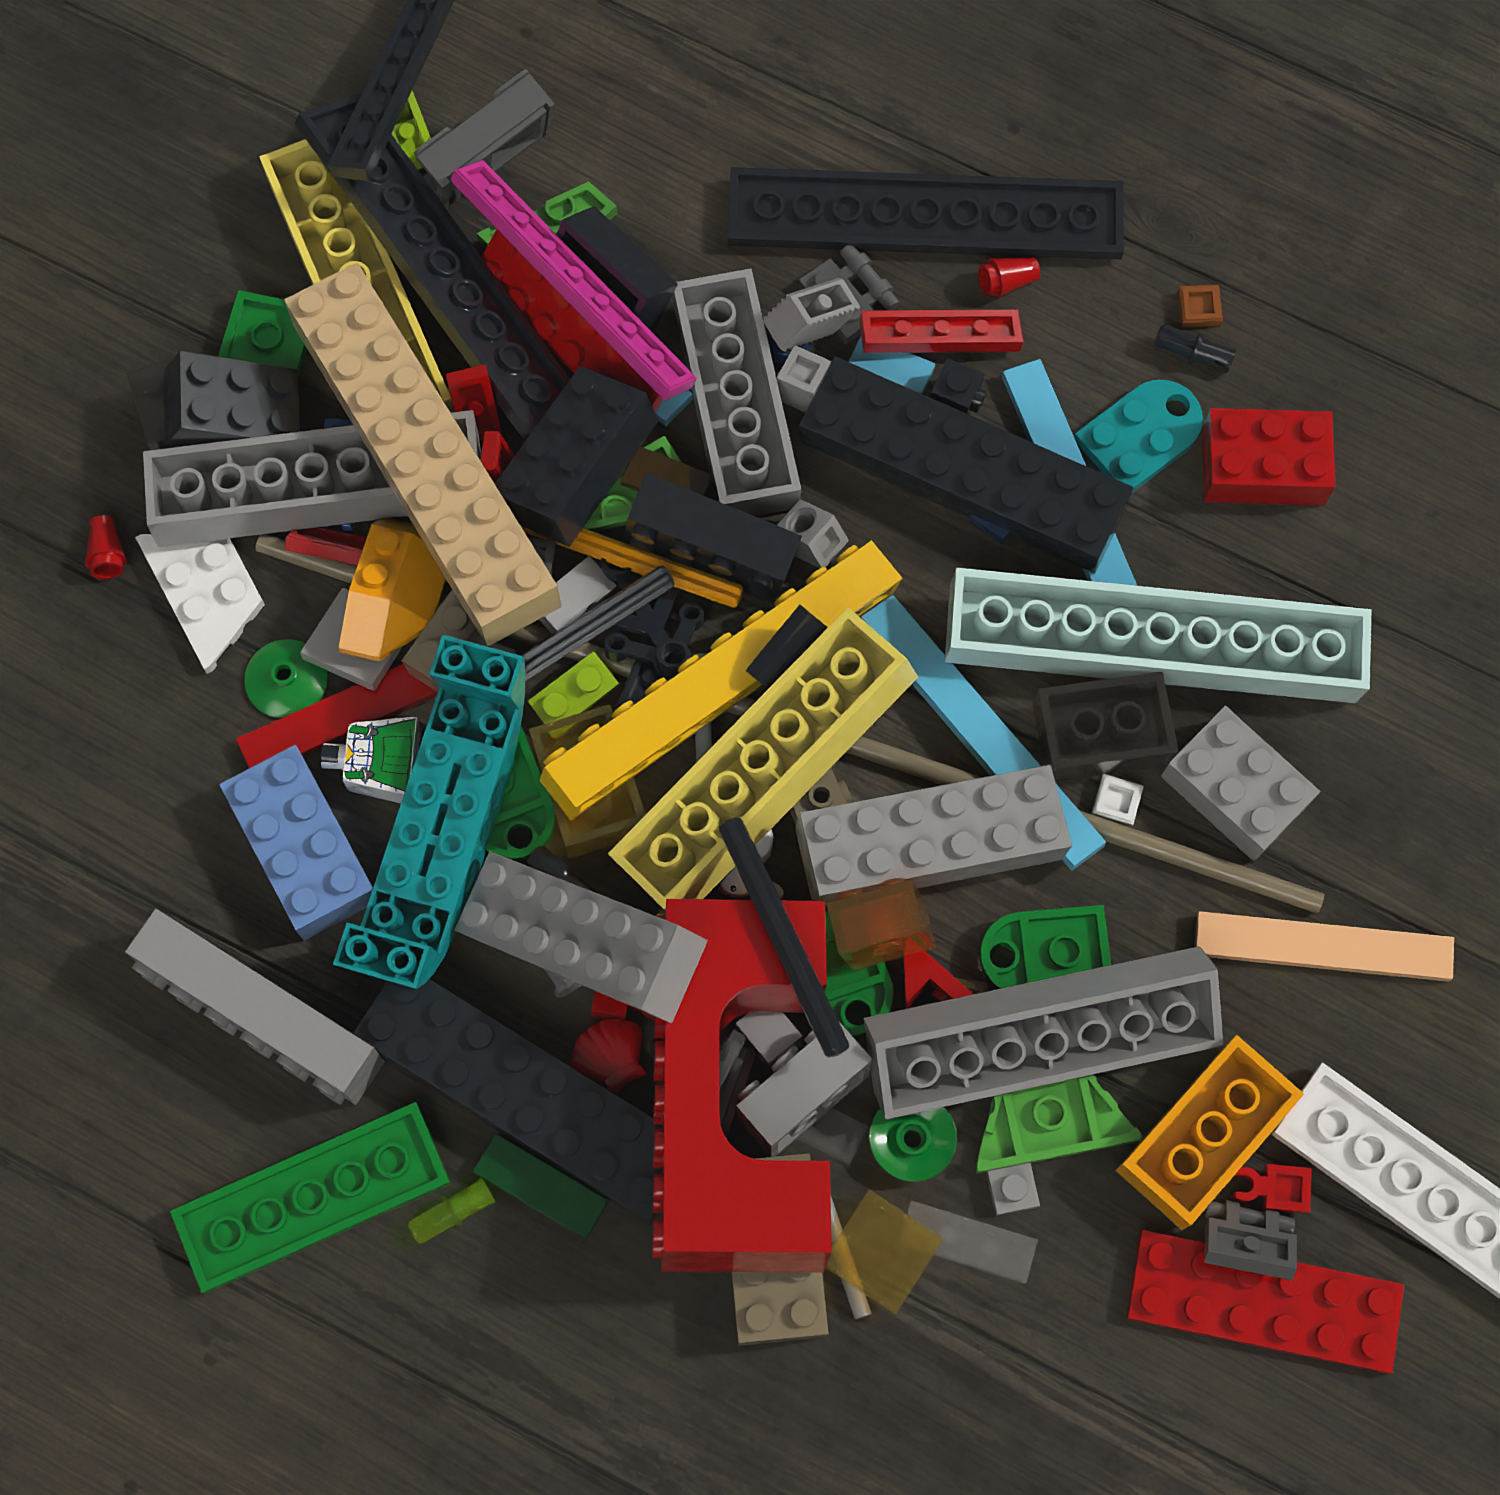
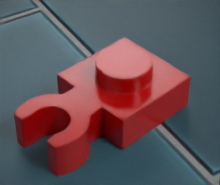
M1267 1164L1264 1166V1176H1260L1254 1169L1249 1167H1241L1234 1175L1235 1177L1246 1178L1250 1182V1190L1247 1193H1233V1200L1244 1203L1256 1197H1263V1210L1271 1209L1278 1210L1279 1212L1300 1214L1310 1213L1312 1168Z

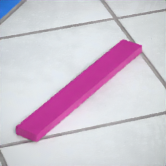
M484 160L454 170L450 181L664 401L692 388L697 378Z

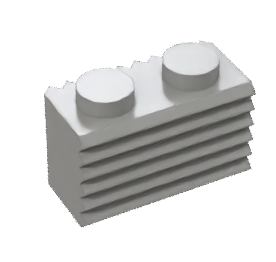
M836 278L787 294L786 298L781 299V302L777 303V307L772 308V311L768 312L767 316H764L763 322L779 348L785 352L787 349L791 350L794 345L802 346L808 342L817 341L819 338L822 339L824 336L833 335L859 311L860 305L842 278Z

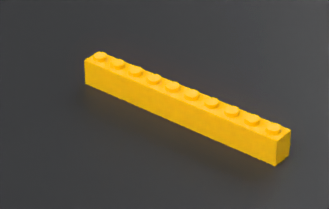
M872 540L860 549L856 545L851 546L838 557L837 565L829 570L823 566L815 571L806 580L808 585L798 592L791 588L783 593L774 602L776 607L766 614L762 610L754 613L743 623L744 629L736 635L732 636L728 632L718 638L711 645L710 649L712 651L701 659L698 655H694L686 660L678 668L679 674L671 680L667 681L665 677L657 680L645 691V698L636 704L630 700L621 705L611 715L613 720L606 725L600 727L599 724H594L578 737L580 743L568 751L561 747L549 755L543 762L545 767L539 781L568 818L573 820L763 686L745 670L799 604L829 627L848 607L861 617L891 596L903 579Z

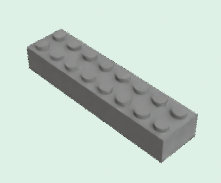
M473 410L451 413L479 460H481L479 434ZM354 425L143 451L147 526L158 547L408 516Z
M1200 946L864 1018L868 1053L872 1058L871 1075L874 1094L885 1119L1223 1046L1218 969Z

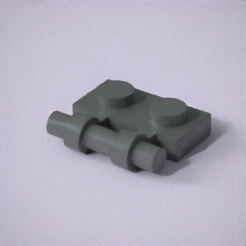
M852 245L845 246L840 252V255L848 263L842 269H839L830 258L799 279V288L801 290L836 278H842L860 305L859 311L836 331L846 345L861 335L859 325L861 311H874L873 308L880 303L886 310H895L900 305V301L892 293L894 291L893 286L887 279H881L872 269V261L865 253H859ZM858 277L869 289L862 296L851 283Z
M1225 1200L1224 1204L1212 1201L1206 1207L1204 1217L1208 1218L1205 1227L1204 1263L1293 1281L1297 1271V1235L1293 1234L1295 1218L1279 1215L1278 1210L1264 1209L1263 1211L1243 1208L1240 1207L1239 1202Z

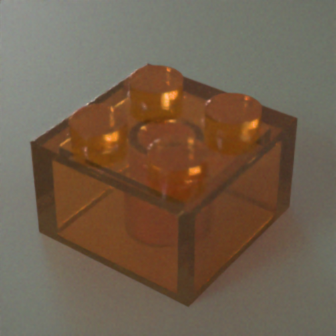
M904 878L889 879L879 884L880 889L866 893L858 889L846 891L837 896V901L827 903L838 953L853 970L937 948L925 899L912 880L905 882Z

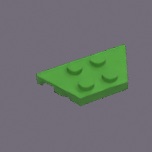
M1094 1074L993 1096L975 1169L978 1174L1015 1165L1136 1143L1143 1140L1142 1134L1137 1127L1134 1128L1119 1110L1117 1102L1108 1091L1103 1090L1098 1084L1096 1076Z

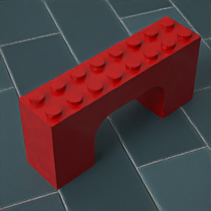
M666 899L665 914H657V917L677 924L705 938L708 942L673 1022L669 1023L655 1017L654 1038H662L663 1041H655L654 1081H663V1085H655L654 1124H662V1129H655L653 1168H662V1174H654L653 1213H661V1219H654L652 1258H661V1272L824 1273L832 1253L830 1161L758 1160L750 1158L737 1151L728 1142L722 1131L719 1115V1036L723 1029L735 1018L750 1012L782 1011L804 1013V1010L752 900ZM781 900L825 991L827 986L825 901Z

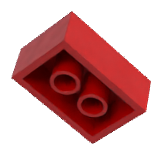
M1210 408L1202 425L1203 502L1325 505L1336 488L1333 411Z

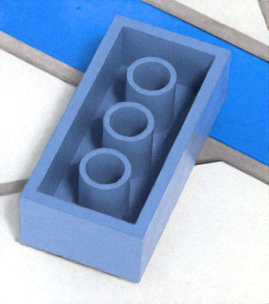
M296 744L219 784L295 930L304 941L367 908L373 886Z

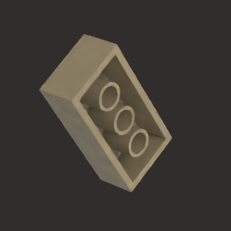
M810 1153L756 1158L758 1160L811 1161ZM731 1272L738 1346L828 1336L822 1273Z

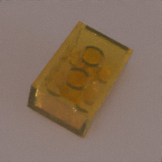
M605 705L530 728L529 732L541 773L545 767L543 762L553 752L561 747L568 751L580 743L578 737L594 724H599L600 727H603L613 720L611 717L613 714L611 705ZM634 777L573 820L568 818L548 792L568 859L618 844L646 815Z

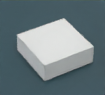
M1103 774L1091 814L1131 828L1134 824L1144 786Z

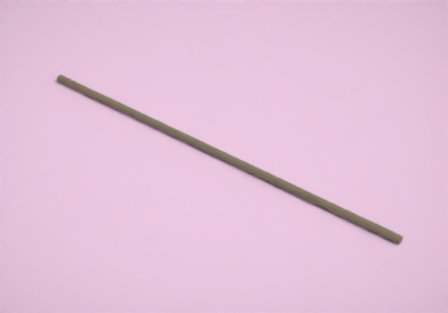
M270 534L259 535L256 543L257 552L352 583L357 565L285 550V539ZM442 593L438 608L448 595ZM531 623L507 637L535 646L552 634L548 629ZM587 642L564 656L580 662L595 651L611 673L628 678L636 660L627 657L623 661H611L606 657L604 648ZM746 697L726 712L741 717L757 700ZM863 736L845 752L939 785L983 778ZM1080 811L1106 842L1317 914L1323 904L1324 893Z

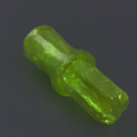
M480 1178L476 1183L449 1198L446 1195L442 1196L443 1202L410 1220L408 1227L414 1239L419 1244H423L456 1224L458 1227L463 1226L461 1221L489 1204L495 1203V1200L484 1180Z

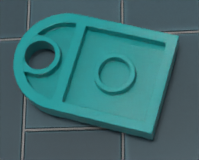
M1152 380L1136 387L1075 433L1074 439L1077 445L1103 474L1132 486V493H1134L1194 445L1202 428V409L1194 394L1183 385L1169 380ZM1170 401H1179L1185 405L1187 413L1183 416H1174L1168 412L1166 404Z

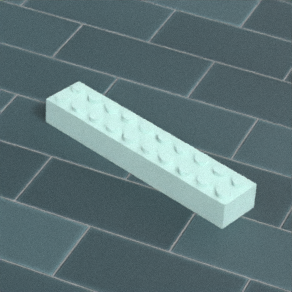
M956 568L950 583L945 647L946 663L1356 703L1370 689L1371 609Z

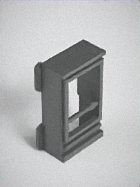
M527 69L521 71L498 88L493 94L495 99L452 131L449 127L444 128L414 152L418 162L427 171L423 178L446 209L449 208V201L452 198L456 201L461 198V191L450 181L455 169L484 160L494 172H497L541 139L543 134L546 136L550 133L555 103Z

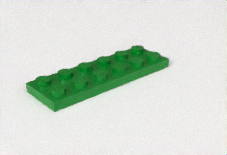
M414 1102L170 1210L201 1293L207 1294L450 1185L451 1182L417 1102Z

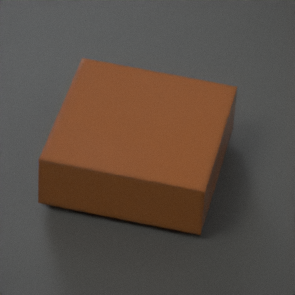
M1219 285L1179 286L1177 295L1181 328L1221 327L1223 316Z

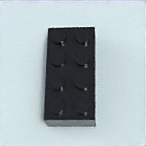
M583 366L577 369L495 482L497 489L520 526L570 547L659 420L647 393Z
M648 473L645 474L628 515L624 539L630 541V546L650 553L656 551L668 556L670 560L690 567H696L709 574L740 584L745 587V593L760 600H767L768 597L776 600L802 538V535Z

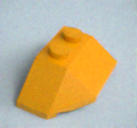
M386 518L379 519L371 525L349 589L338 648L339 653L380 662L388 657L391 651L417 638L436 613L447 580L413 523Z

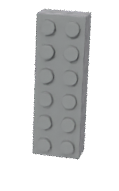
M752 269L676 282L678 285L673 293V306L686 366L697 378L691 389L709 472L712 475L711 481L715 500L752 516L791 510L801 499V485Z
M1051 765L800 812L795 825L812 901H825V906L1059 861L1064 858L1072 847Z
M490 851L454 929L483 944L669 1023H672L708 942L705 938L677 924Z
M158 909L154 910L125 951L135 961L132 969L139 973L142 978L162 991L168 984L170 986L168 992L196 1013H199L201 1008L204 1007L206 1011L203 1015L230 1035L234 1036L237 1030L243 1032L239 1038L248 1043L249 1047L268 1059L273 1053L277 1054L279 1057L276 1062L282 1065L286 1071L303 1082L311 1076L315 1079L312 1085L339 1105L345 1099L356 1105L385 1063L374 1047Z

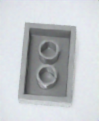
M1224 706L1173 758L1161 775L1170 786L1253 862L1262 855L1321 792L1227 706Z
M841 1023L840 1025L849 1042V1049L841 1055L831 1058L826 1057L812 1031L804 1039L807 1045L800 1052L794 1055L789 1051L771 1067L774 1073L761 1084L758 1080H755L738 1095L737 1098L740 1102L736 1105L737 1122L767 1157H776L869 1076L872 1058Z

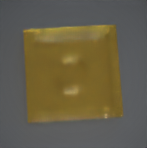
M869 1189L832 1246V1253L826 1269L896 1315L940 1246L943 1238Z

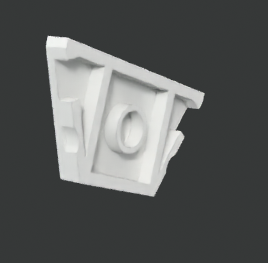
M141 534L135 537L207 674L212 672L217 666V659L229 644L234 645L243 633L245 624L253 620L265 605L230 538L158 547L152 534Z

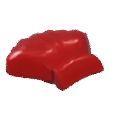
M606 1019L594 1024L576 1040L570 1067L594 1082L605 1085L607 1090L616 1095L629 1083L647 1075L646 1070L639 1063L643 1039L641 1026L621 1019Z

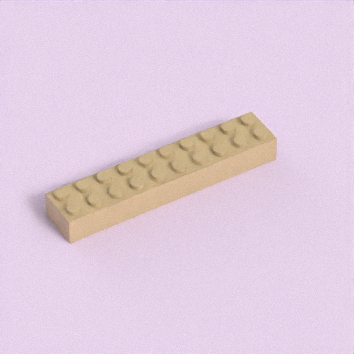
M358 262L284 299L293 326L486 646L488 647L561 608L562 605L556 582Z

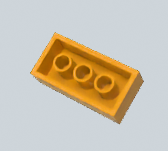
M1236 1035L1226 1043L1115 1171L1176 1226L1183 1230L1194 1223L1302 1098L1304 1093Z

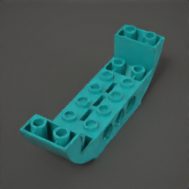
M446 635L441 636L429 676L437 684L439 690L361 926L346 923L333 962L335 966L414 989L424 985L444 959L457 933L454 929L479 876L486 854L485 848L487 842H490L494 829L493 824L496 815L499 814L504 792L508 786L510 774L515 764L514 757L520 733L525 697L526 672L524 656Z

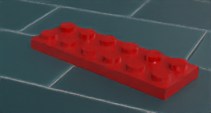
M496 229L482 255V259L547 348L573 373L580 366H583L646 392L656 412L663 401L662 397L511 242Z
M1141 1230L1139 1232L1126 1319L1392 1374L1404 1284L1297 1262V1271L1293 1281L1204 1263L1203 1242Z

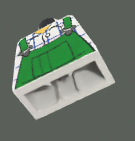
M405 717L349 724L346 745L323 744L321 767L343 770V782L347 790L401 803L420 748L422 728L418 718Z

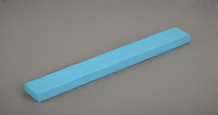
M1041 359L1003 371L1002 379L1028 440L1086 466ZM1114 534L1096 573L1083 569L1088 581L1137 586L1116 534Z
M894 595L861 616L862 620L908 659L918 676L912 685L990 776L1041 767L952 663L945 662L944 653ZM1056 784L1072 843L1071 849L1062 860L1073 871L1104 848L1106 841Z

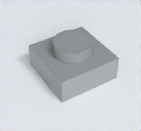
M1031 1163L987 1171L986 1175L995 1216L1040 1207Z

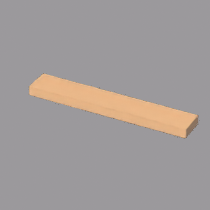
M1200 911L1196 914L1194 947L1200 946L1209 958L1447 982L1453 979L1454 937Z

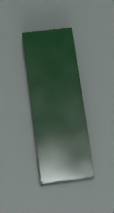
M495 1134L473 1170L474 1174L587 1240L609 1202L607 1199Z

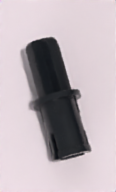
M1166 324L1159 328L1155 337L1154 344L1156 347L1186 357L1190 364L1195 361L1222 371L1225 374L1228 373L1229 366L1232 365L1236 354V349L1203 338L1204 334L1202 333L1195 336Z

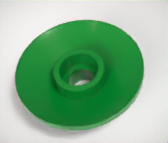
M293 639L277 640L259 649L249 661L245 672V689L252 704L263 714L281 719L323 699L328 685V671L302 659L300 652L306 643ZM282 669L291 670V675L286 680L277 679V674Z
M945 1107L885 1119L880 1108L871 1123L869 1142L876 1162L885 1172L899 1180L919 1182L933 1178L947 1167L955 1153L957 1132L955 1123ZM909 1132L916 1133L920 1138V1144L917 1147L907 1146L904 1142V1135Z

